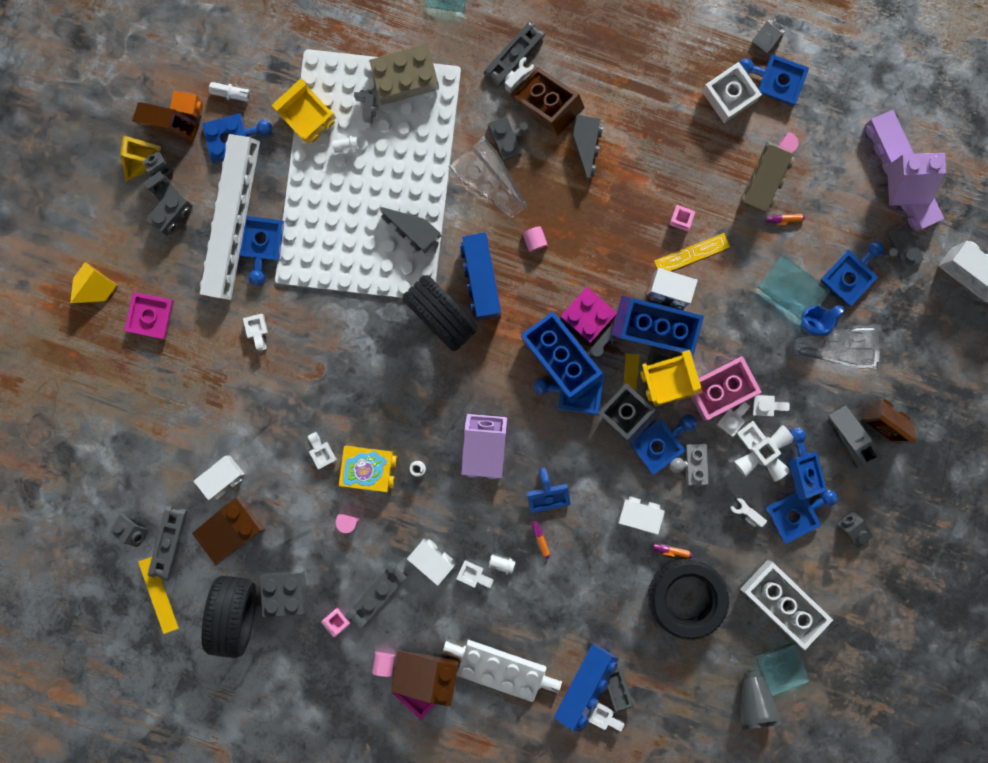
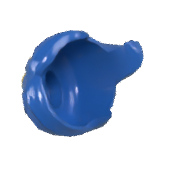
M819 305L806 308L801 316L802 329L808 335L814 337L827 336L837 326L844 313V308L838 305L831 310L822 308Z

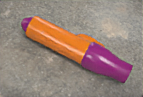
M778 214L766 216L765 220L766 223L787 225L791 222H802L805 220V216L802 214Z
M533 521L531 525L534 537H536L542 556L549 559L550 551L542 529L537 521Z
M654 544L653 551H658L665 557L674 558L676 556L685 559L693 557L690 551L667 545Z

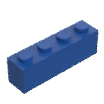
M592 644L553 718L573 731L583 730L589 722L588 717L591 711H594L598 705L600 694L608 686L607 681L610 675L616 671L619 658L600 646Z

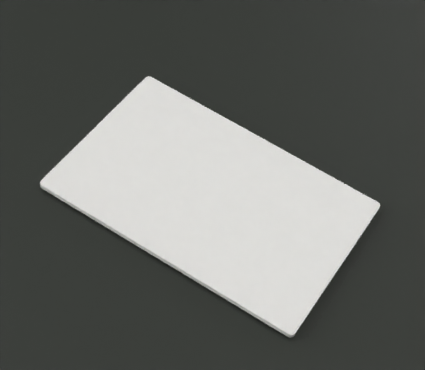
M310 49L304 51L301 78L326 107L335 114L336 119L331 128L328 130L324 129L320 133L319 139L314 143L310 142L308 145L294 131L283 214L284 229L280 261H277L275 277L276 283L402 298L403 294L406 291L408 292V289L414 286L413 284L424 275H429L436 282L441 237L426 253L421 250L417 252L410 245L412 241L409 238L405 237L403 239L395 231L397 227L393 223L388 225L380 217L382 213L379 209L384 207L424 218L442 235L461 68L459 66L433 63L439 90L382 105L369 62L370 59L378 57ZM367 90L374 94L378 113L376 118L373 117V123L364 122L362 116L365 102L356 101L354 92ZM350 136L357 137L359 149H355V152L349 150L334 153L332 140L347 139Z

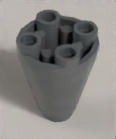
M761 672L745 673V679H743L740 709V726H742V730L782 725L781 715L764 677H761Z

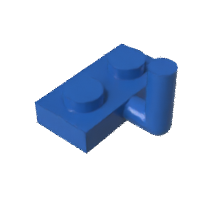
M541 468L539 475L543 489L527 492L531 513L571 505L567 484L551 487L547 470Z

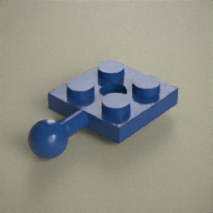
M774 54L770 56L766 69L755 66L752 60L748 58L739 61L747 74L753 73L762 77L758 88L762 95L793 107L796 105L809 67ZM785 76L788 79V84L781 85L778 82V77Z
M240 113L202 123L212 163L224 161L226 143L222 142L224 134L229 133L245 137L256 134L268 136L273 129L272 124L268 120H261L257 126L245 129L243 117Z
M246 216L239 256L255 258L254 271L248 277L249 282L254 286L262 285L265 280V276L261 272L263 259L280 261L284 229L283 220ZM260 233H265L266 241L263 244L257 242V235Z
M878 241L869 244L867 248L868 253L861 260L847 250L820 279L848 307H851L878 278L866 266L873 257H879L884 252L883 244ZM846 273H850L853 276L852 284L844 281Z
M603 375L601 382L587 391L586 396L579 397L573 403L569 402L557 385L549 384L545 379L536 380L534 390L540 395L547 392L560 393L558 410L599 416L598 412L605 375Z
M685 415L681 420V424L671 431L662 418H660L644 430L630 446L651 474L654 475L685 452V449L676 437L685 430H694L697 426V419L693 415ZM654 441H659L662 444V450L658 453L654 452L651 448Z
M801 428L792 429L790 433L793 436V443L796 444L798 457L789 460L790 471L794 478L795 491L798 494L799 500L825 492L827 489L817 451L806 453L804 445L806 439L805 431Z
M826 490L822 493L821 498L810 503L808 498L799 500L798 494L794 492L765 508L783 543L787 544L822 526L814 510L824 505H835L838 497L834 491ZM791 511L798 513V519L795 522H791L788 519V514Z

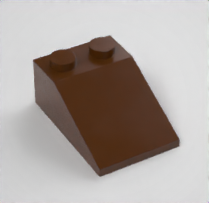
M539 67L511 94L512 98L541 125L557 136L585 109L579 93Z
M885 399L875 400L861 420L893 444H914L916 441L915 424L910 421V417L904 412H897L893 409L894 405Z
M237 497L215 513L192 534L216 566L265 528L244 499Z
M398 650L391 692L424 702L451 707L459 661Z

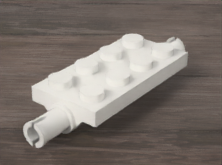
M468 640L467 645L464 647L449 643L448 641L445 643L442 654L459 659L460 665L456 675L458 677L530 702L534 701L538 689L544 688L556 694L560 691L562 681L545 676L546 667L471 640Z

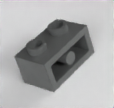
M171 188L146 220L168 236L176 229L181 219L188 215L193 205Z

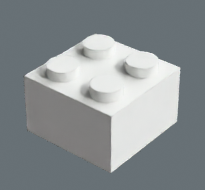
M739 62L705 84L702 93L724 124L757 102L762 95Z
M658 268L653 273L646 296L650 297L652 302L662 304L663 301L670 303V307L681 310L682 307L685 308L691 303L698 280Z

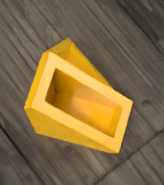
M123 136L120 158L126 182L147 171L142 161L151 154L161 151V146Z
M85 262L73 278L70 303L107 301L118 285Z

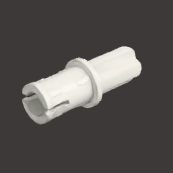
M211 82L209 85L210 94L227 97V100H230V98L245 102L249 100V89Z

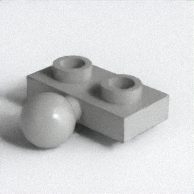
M707 444L685 445V461L677 457L669 463V469L673 473H681L686 469V485L708 484Z

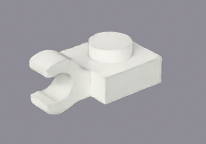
M526 57L520 60L519 68L515 72L511 71L505 78V89L510 94L524 80V77L534 70L533 64L529 68L523 66L527 61Z
M264 314L243 318L247 338H254L256 350H266L267 347L263 335L268 334Z
M756 395L753 397L752 415L774 416V410L789 411L790 403L774 402L775 396Z
M744 401L738 405L735 411L728 409L716 425L733 437L745 423V420L741 417L750 408V405Z
M317 432L308 436L314 447L309 453L318 469L337 460L329 443L322 444Z
M741 498L736 499L741 504L739 509H735L733 506L730 507V510L734 513H743L746 516L745 521L753 527L756 525L763 527L767 522Z
M467 560L464 561L456 578L474 588L477 582L488 588H491L494 579L481 574L484 568Z
M599 702L596 709L591 711L588 717L590 723L604 730L610 725L622 731L625 725L624 721L613 717V709Z

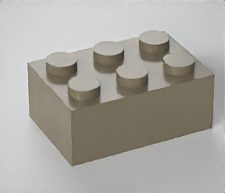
M428 44L369 60L382 105L439 90Z
M767 141L742 195L745 203L766 212L769 207H773L777 198L775 196L777 188H782L786 179L784 173L786 169L790 170L795 159L790 150Z

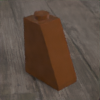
M138 102L132 119L133 122L144 128L192 143L199 127L198 123L175 109Z

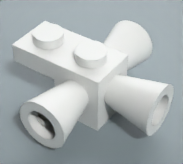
M751 421L737 431V436L749 450L750 454L733 461V463L745 478L758 464L767 466L774 482L790 472V469L777 458L781 454L778 449L793 442V436L785 426L782 425L771 438L765 437L754 421Z

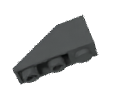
M577 115L572 140L585 181L589 182L590 176L594 177L596 165L593 164V158L598 157L600 145H596L597 137L601 138L603 126L600 125L601 119Z
M384 207L379 209L382 213L380 217L388 225L393 223L397 227L395 231L403 239L405 237L409 238L412 241L410 245L417 252L421 250L426 253L441 237L440 232L424 218Z
M846 405L828 415L858 468L866 469L883 459L873 440Z

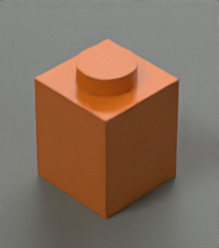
M173 91L170 109H175L188 118L198 120L199 114L203 111V102L195 94Z

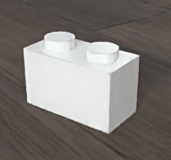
M224 456L195 479L194 483L208 500H213L214 498L218 500L226 494L224 490L229 486L233 488L242 481L241 477L245 474L231 456Z
M630 496L628 500L623 499L617 519L618 523L659 534L665 512L660 509L661 505L651 502L648 503V506L640 504L641 499Z
M423 539L407 560L438 586L454 567L453 559L445 552L442 555L437 550L438 546L432 540L426 541Z

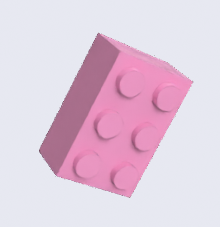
M743 356L699 377L703 393L691 396V399L702 420L707 421L760 394L761 390Z

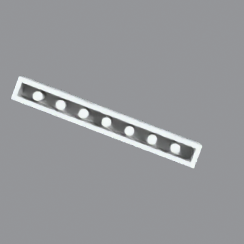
M229 134L228 141L226 142L221 180L218 184L219 191L215 202V213L211 223V235L207 244L208 251L204 262L203 279L200 283L201 295L228 300L232 298L260 141L250 137Z

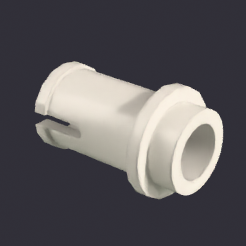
M350 136L347 139L332 140L334 153L349 150L355 152V149H359L357 137Z
M415 461L410 465V472L415 477L422 476L426 471L425 464L421 461ZM416 465L420 467L419 473L414 471Z
M492 555L489 568L504 571L506 575L508 573L512 574L515 562L512 559L506 560Z

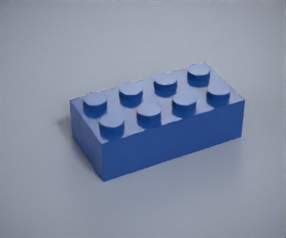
M487 233L462 236L463 242L459 243L462 258L466 257L467 261L463 263L465 277H470L467 289L469 297L474 299V302L470 303L473 317L477 316L478 321L501 317Z
M621 295L611 335L681 353L690 350L691 355H694L704 316Z
M553 311L520 335L525 346L570 403H573L603 380L601 370Z

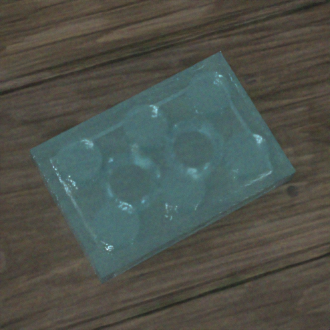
M784 255L779 257L757 287L801 320L802 313L806 308L814 305L820 306L831 291Z

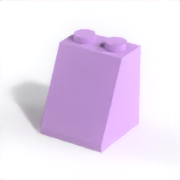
M945 153L903 154L887 166L889 206L931 204L946 175Z
M467 414L461 475L471 478L477 476L487 477L488 479L502 478L507 417Z

